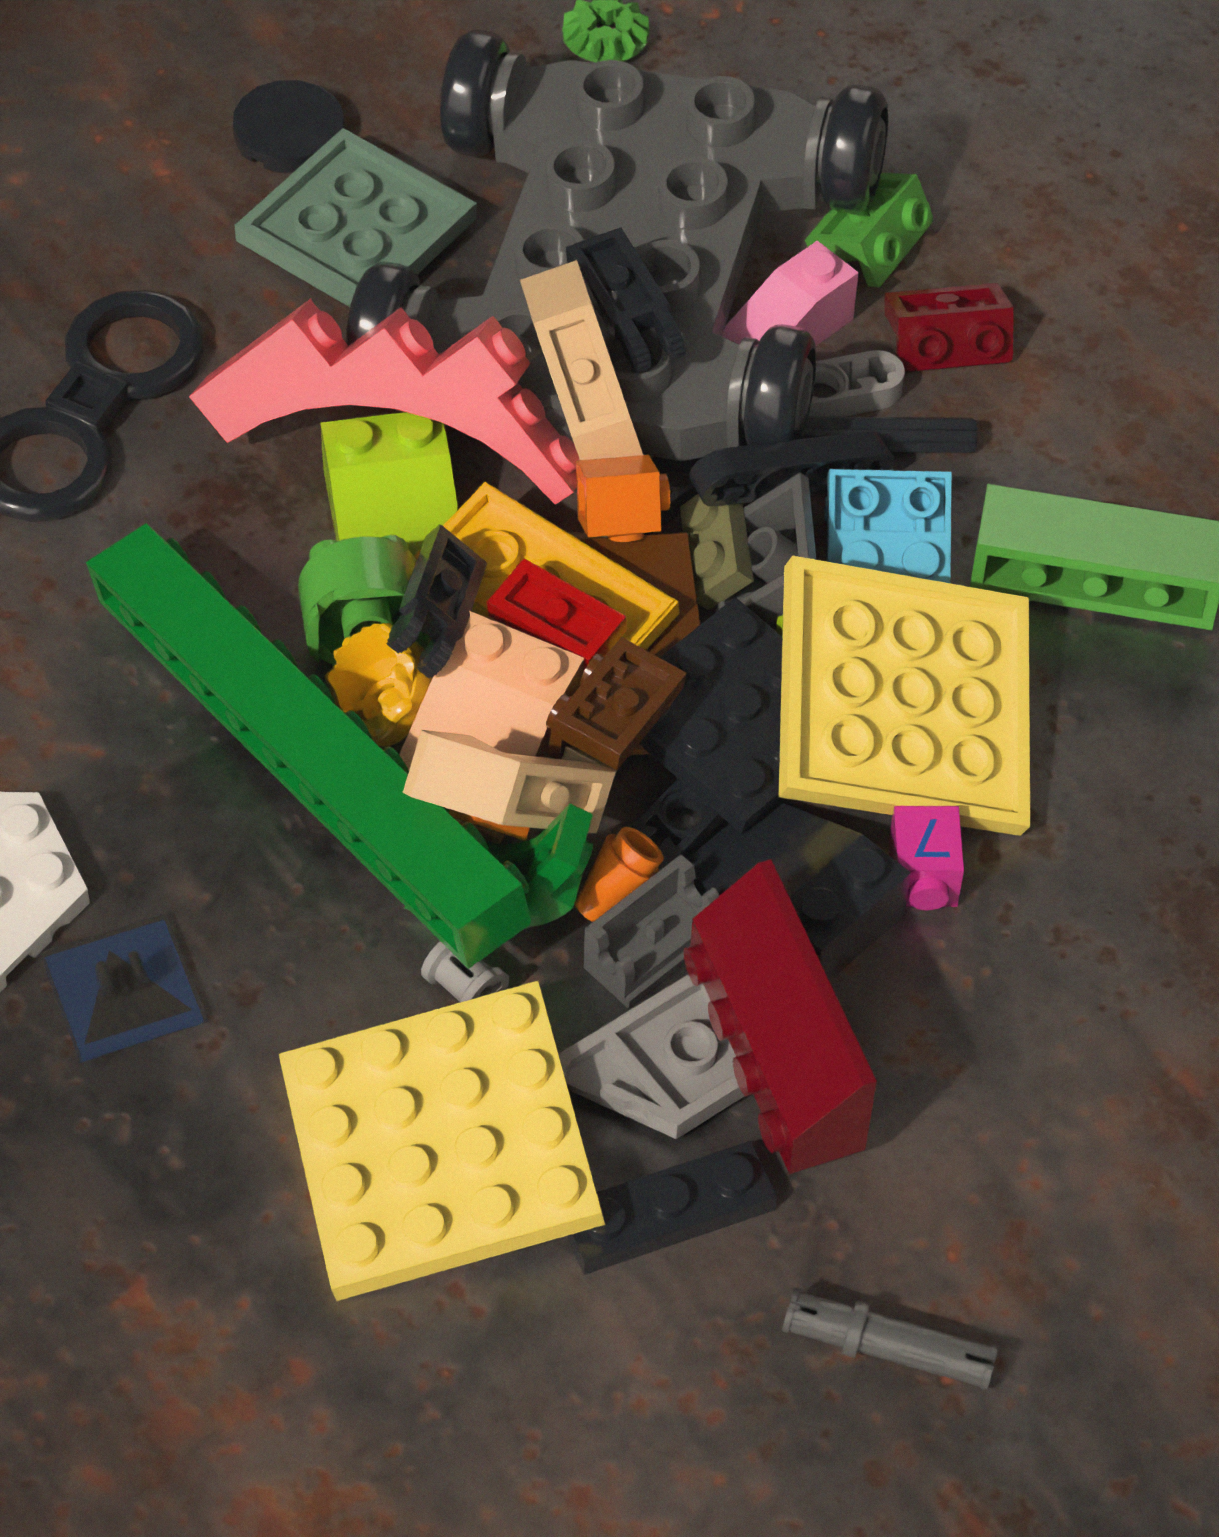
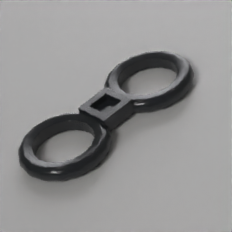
M146 290L121 291L93 301L74 317L65 336V359L70 367L69 372L45 400L46 407L24 408L0 418V453L16 440L29 435L50 433L67 437L81 446L87 456V463L81 475L70 485L51 493L28 494L13 490L0 481V513L2 515L29 522L58 520L82 510L102 493L112 472L111 446L103 435L106 427L128 400L151 399L176 389L195 372L204 353L203 330L189 308L168 295ZM142 316L159 320L172 328L180 339L175 354L162 366L141 373L126 374L109 370L95 361L89 352V346L97 332L107 324L127 317Z

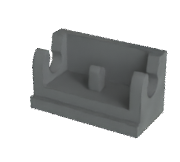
M682 854L585 928L584 968L628 1009L685 965L683 950L689 947L691 943L692 918L719 897L714 887L702 896L694 885V879L696 878L694 865Z

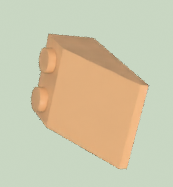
M469 611L470 617L463 637L456 642L446 665L437 675L433 676L399 754L409 770L421 730L471 735L503 753L549 758L550 756L547 755L551 730L546 727L548 715L560 696L563 694L572 696L580 687V680L584 672V658ZM455 819L460 825L464 823L463 821ZM474 826L485 840L495 844H500L505 836Z

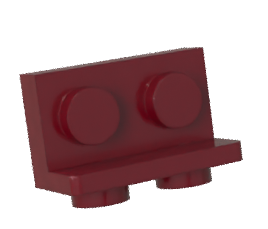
M998 283L884 293L885 316L896 334V357L903 363L905 372L1007 363L1013 359L1014 307Z

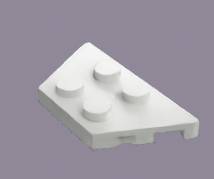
M0 792L1 992L7 986L6 976L28 954L35 958L52 941L55 931L59 927L69 924L90 903L88 889L39 792Z

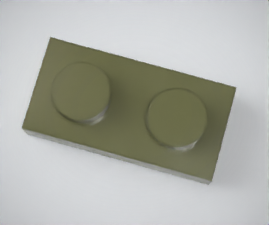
M696 495L680 506L683 533L688 535L697 604L709 611L720 602L752 583L754 579L743 503L716 507L703 504L699 495Z

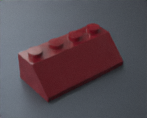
M772 860L759 862L692 918L691 943L689 947L684 948L683 955L692 983L695 986L704 985L711 1000L708 1003V1013L717 1038L720 1041L728 1039L735 1053L733 1069L741 1092L744 1096L753 1094L761 1113L758 1114V1124L763 1141L770 1153L779 1151L788 1173L792 1174L866 1149L877 1080Z

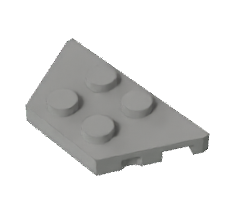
M689 974L559 1053L568 1090L674 1139L681 1137L744 1097L734 1074L733 1058L736 1056L728 1039L720 1041L717 1038L708 1013V1003L711 1000L704 985L695 986Z

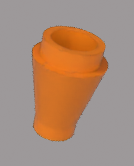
M631 827L621 828L617 835H608L582 890L576 896L574 903L576 909L585 918L594 922L659 872L658 866L664 859L659 847L645 834Z

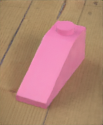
M816 241L778 267L725 326L722 337L739 345L744 337L756 338L760 341V338L770 327L776 324H785L805 329L813 337L817 346L853 320L859 272L819 241Z

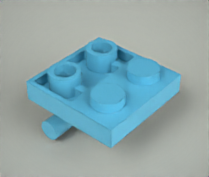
M829 469L827 497H825L824 521H827V562L950 583L952 472Z

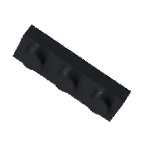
M748 1141L596 1192L605 1225L571 1234L567 1237L583 1274L586 1275L776 1210L777 1195L752 1142Z

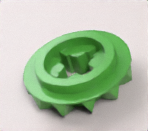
M576 0L573 11L564 13L562 35L567 47L583 59L592 62L604 60L625 61L639 54L646 46L649 39V17L641 14L639 4L635 2L624 4L622 0H592L590 3L584 0ZM600 22L602 25L605 26L597 28L596 23ZM614 23L616 24V29H612L608 25Z

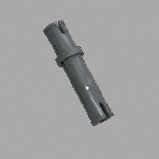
M793 1289L782 1332L788 1334L791 1332L843 1347L842 1355L855 1358L857 1352L978 1386L980 1389L987 1391L999 1346H989L868 1311L870 1304L856 1300L854 1307L801 1292V1289Z

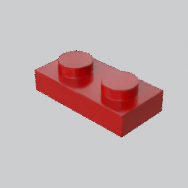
M525 558L487 601L490 617L510 628L583 657L584 670L596 654H601L605 657L627 631L625 615Z

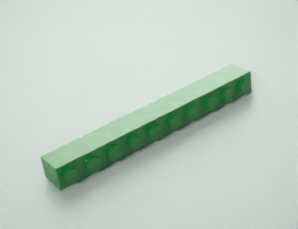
M145 523L86 562L99 602L468 969L532 924L525 897L530 892V889L519 869L508 860L500 863L489 852L484 838L471 823L466 821L460 825L449 814L448 808L404 794L403 790L409 770L400 755L389 746L382 750L372 740L367 726L354 711L349 710L344 713L335 705L334 699L323 681L315 674L306 677L298 669L291 652L280 640L275 639L270 642L261 633L257 621L246 607L238 605L234 608L226 600L219 583L208 571H203L199 574L191 566L188 556L175 539L170 537L164 540Z

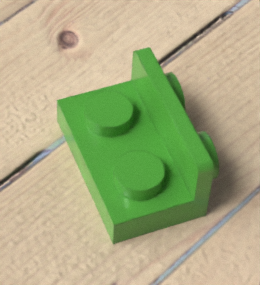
M881 173L873 202L866 210L851 214L830 209L805 239L807 247L819 241L844 262L858 261L867 285L869 287H881L933 222L931 208L925 197L918 175Z

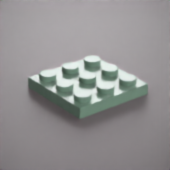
M342 128L235 224V236L238 243L350 307L356 286L368 268L378 262H392L405 265L418 275L477 219V203Z

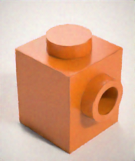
M649 455L576 461L578 520L587 537L607 536L609 540L616 542H633L642 539L644 533L661 531V511L669 510L670 508L669 481L666 473L659 474Z

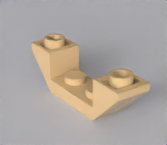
M577 260L521 279L520 282L579 459L589 460L643 455Z
M421 730L403 793L415 799L500 825L547 829L549 824L570 803L593 814L588 833L597 834L616 770L576 747L566 746L562 759L503 753L471 735Z

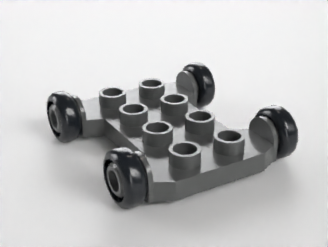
M471 30L460 36L449 54L441 88L440 127L444 141L454 152L474 157L483 156L495 147L496 162L508 163L527 172L526 181L483 296L439 300L437 291L433 287L420 285L417 274L407 266L392 262H378L364 272L356 286L346 326L345 342L348 346L401 307L410 319L419 321L427 329L433 340V347L439 354L487 319L494 316L503 328L510 329L518 336L525 348L526 358L531 363L518 383L523 389H529L539 398L545 410V417L560 436H566L573 441L520 280L567 264V246L622 227L669 302L670 314L679 327L686 345V355L672 360L669 359V356L661 347L654 327L640 332L642 339H644L649 348L652 364L650 369L637 373L625 357L620 340H614L592 304L643 455L685 461L704 457L715 450L742 446L744 438L747 445L802 439L811 409L816 376V345L813 337L803 328L785 324H776L770 327L760 338V341L756 338L744 337L740 345L722 337L762 212L802 208L815 210L820 193L825 203L832 210L838 212L860 213L865 211L873 202L882 173L888 135V103L883 93L871 86L850 85L845 87L836 96L835 101L831 98L820 97L814 106L791 92L748 86L743 81L733 77L715 76L699 79L637 70L634 66L618 60H604L596 63L567 60L528 68L526 57L522 53L510 52L508 44L497 33Z

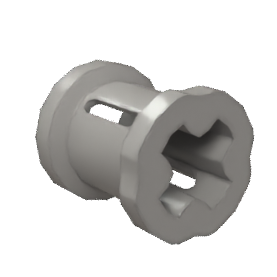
M441 941L429 952L421 968V976L431 985L440 983L459 1002L503 991L509 984V976L500 967L490 968L485 962L480 960L468 969Z

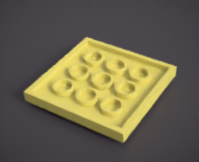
M792 556L784 566L779 797L893 815L894 806H959L960 826L1021 836L1030 827L1029 597Z
M538 981L279 1054L327 1273L336 1301L605 1225Z

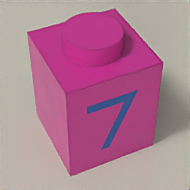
M894 806L888 842L889 856L911 873L905 907H914L920 910L957 907L964 874L959 806Z

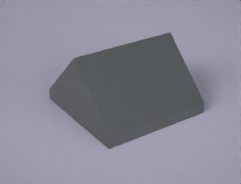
M801 473L743 508L754 581L715 606L716 612L736 597L771 628L776 629L777 618L783 615L784 566L792 556L816 560L809 481Z

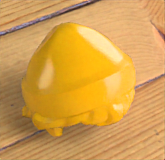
M391 623L372 624L371 626L363 627L361 632L346 637L343 640L342 647L334 650L336 664L330 672L325 674V680L330 686V693L334 699V704L344 713L349 710L354 711L363 720L371 734L372 740L378 746L394 745L409 734L432 680L431 677L427 678L417 669L421 652L424 650L418 642L415 641L406 651L404 650L399 654L386 644L388 642L387 639L390 637V630L393 627Z

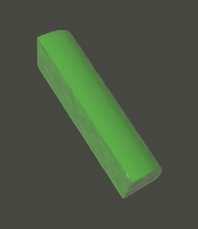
M987 484L970 587L1029 597V601L1213 630L1219 604V521Z

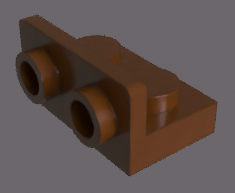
M621 637L605 657L601 654H596L591 659L581 677L580 687L572 696L563 694L552 707L546 721V727L551 730L547 755L554 759H561L565 747L574 746L611 768L618 770L683 690L687 673Z

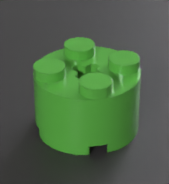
M387 535L381 538L369 536L354 537L341 541L324 540L312 547L309 553L310 560L304 566L299 577L298 591L308 651L318 663L319 658L327 663L332 664L333 667L336 664L334 650L342 647L343 640L346 637L361 632L363 627H368L372 624L391 623L394 625L402 615L399 612V608L417 559L409 551L408 544L403 538L396 535ZM420 632L416 642L424 649L429 642L430 636Z

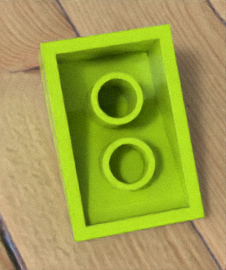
M408 412L321 422L323 470L336 541L354 537L369 536L381 538L387 535H396L407 542L409 551L415 555L422 548L426 535L439 524L443 526L458 511L444 423Z

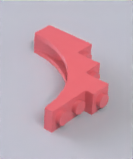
M309 299L210 373L189 396L227 443L263 422L304 409L341 405L392 408L440 421L485 443L521 469L555 505L571 495L577 488L576 461L580 459L574 442L566 436H560L545 417V410L539 398L529 389H523L518 383L531 363L526 358L525 348L518 336L510 329L503 328L494 316L487 319L439 354L433 347V340L427 329L419 321L410 319L401 307L348 346L342 338L341 329L334 318L327 312L320 311L314 302Z

